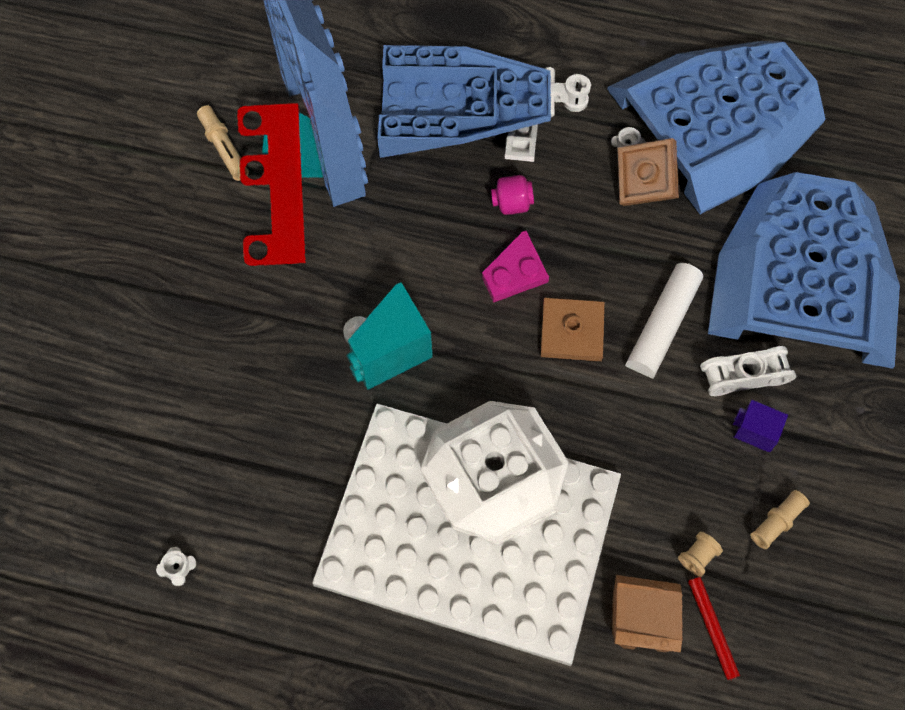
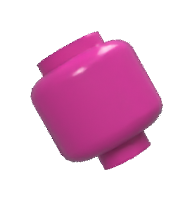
M523 175L501 177L497 181V188L491 189L493 206H499L503 215L526 213L530 205L534 204L532 181H527Z

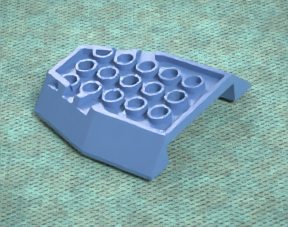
M756 41L676 54L608 86L607 89L621 109L630 105L634 107L658 141L670 138L676 140L677 166L688 180L684 194L699 214L748 191L761 182L771 179L826 120L817 80L785 42ZM769 74H780L782 79H774ZM722 96L733 97L736 101L732 103L726 102ZM678 118L686 120L688 125L679 126L674 120Z
M795 172L759 183L718 255L708 334L738 340L743 330L862 351V363L893 369L895 367L900 284L875 203L855 182ZM822 201L826 203L828 209L821 210L815 206L814 202ZM809 253H819L824 261H813L809 257ZM811 305L815 307L819 315L816 317L807 315L804 312L803 306Z

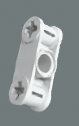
M777 346L767 350L728 357H714L704 361L700 367L706 373L710 385L708 389L709 395L715 397L753 388L778 386L794 380L796 373L789 366L786 357L788 354L787 348L785 346ZM743 368L751 370L753 375L747 374Z

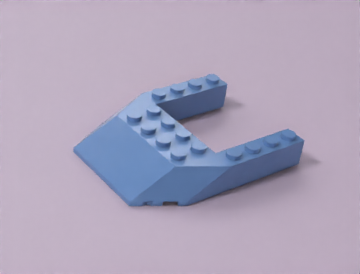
M263 0L282 79L289 96L301 94L307 108L324 184L333 206L335 207L366 196L364 185L368 184V178L364 170L366 164L362 155V151H364L363 145L358 135L361 134V130L356 116L351 114L346 95L348 88L343 73H341L345 71L339 52L334 53L331 49L334 47L333 38L329 28L323 29L321 25L324 24V19L319 5L314 6L311 2L314 0Z

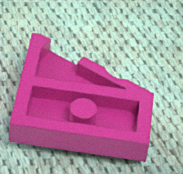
M527 231L522 232L482 272V279L493 303L546 284L549 281V276Z

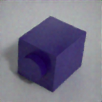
M751 400L746 409L740 407L733 422V425L738 427L734 438L770 453L780 439L788 415Z

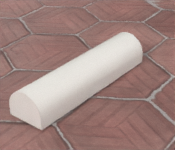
M678 263L675 266L626 362V367L654 379L703 280V274L698 268L687 263Z

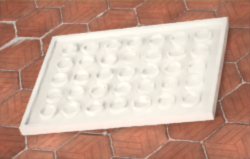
M376 404L312 584L315 587L571 666L621 474L567 458L568 466L556 513L506 541L496 544L484 538L453 529L421 473V466L433 432L446 423ZM491 460L486 463L487 468L493 471L503 468V464L498 460Z

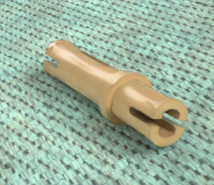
M203 106L197 111V115L206 130L205 136L210 142H213L234 180L239 181V162L241 157L227 135L228 129L224 123L219 121L211 106ZM245 167V173L248 176L249 171L247 167Z

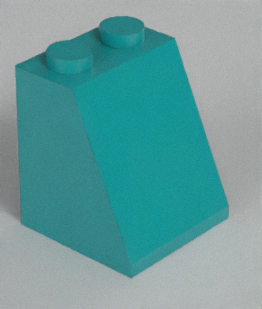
M402 282L392 288L349 338L350 352L346 354L357 383L363 381L367 390L433 357L431 331Z

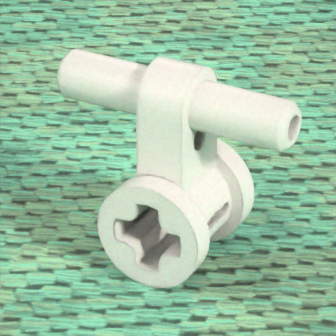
M552 67L545 68L551 71V117L554 116L555 102H563L564 106L573 112L584 110L588 105V94L591 88L590 80L584 75L575 74L570 76L566 83H555V69Z

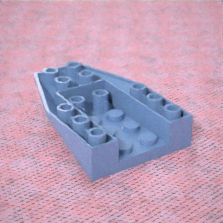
M384 45L382 115H379L377 138L380 158L464 144L551 121L550 70L465 46Z

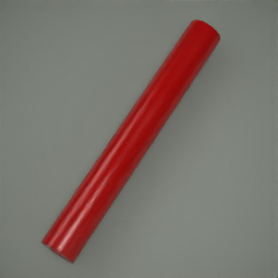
M701 577L694 578L688 582L726 679L737 678L740 676L703 581Z

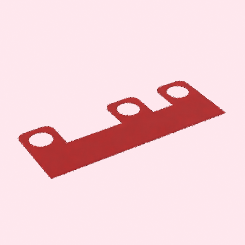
M298 103L242 106L237 112L239 133L243 136L268 135V154L243 156L239 162L240 181L246 186L270 185L272 234L250 235L244 238V262L249 266L306 263ZM250 111L257 112L262 118L260 127L255 130H249L243 124L244 115ZM258 161L263 165L264 173L259 179L253 180L247 177L245 167L249 162ZM262 241L266 244L268 251L263 259L256 260L249 255L251 243Z

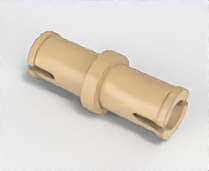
M794 490L778 508L773 507L767 513L768 518L751 533L754 543L763 549H768L770 544L783 531L787 532L793 526L792 521L809 506L807 497L803 493Z

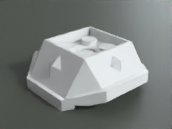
M489 401L434 430L421 466V473L453 529L500 544L556 513L568 460L534 407ZM491 460H498L503 464V468L493 471L487 468L486 463Z

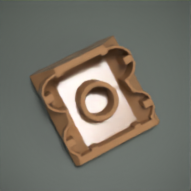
M616 575L612 607V635L614 643L619 644L623 649L642 647L655 649L659 652H681V584Z

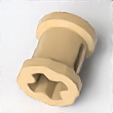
M699 532L696 535L697 541L686 553L682 552L678 559L687 570L698 577H702L705 573L704 568L714 556H719L723 550L714 538L704 532Z

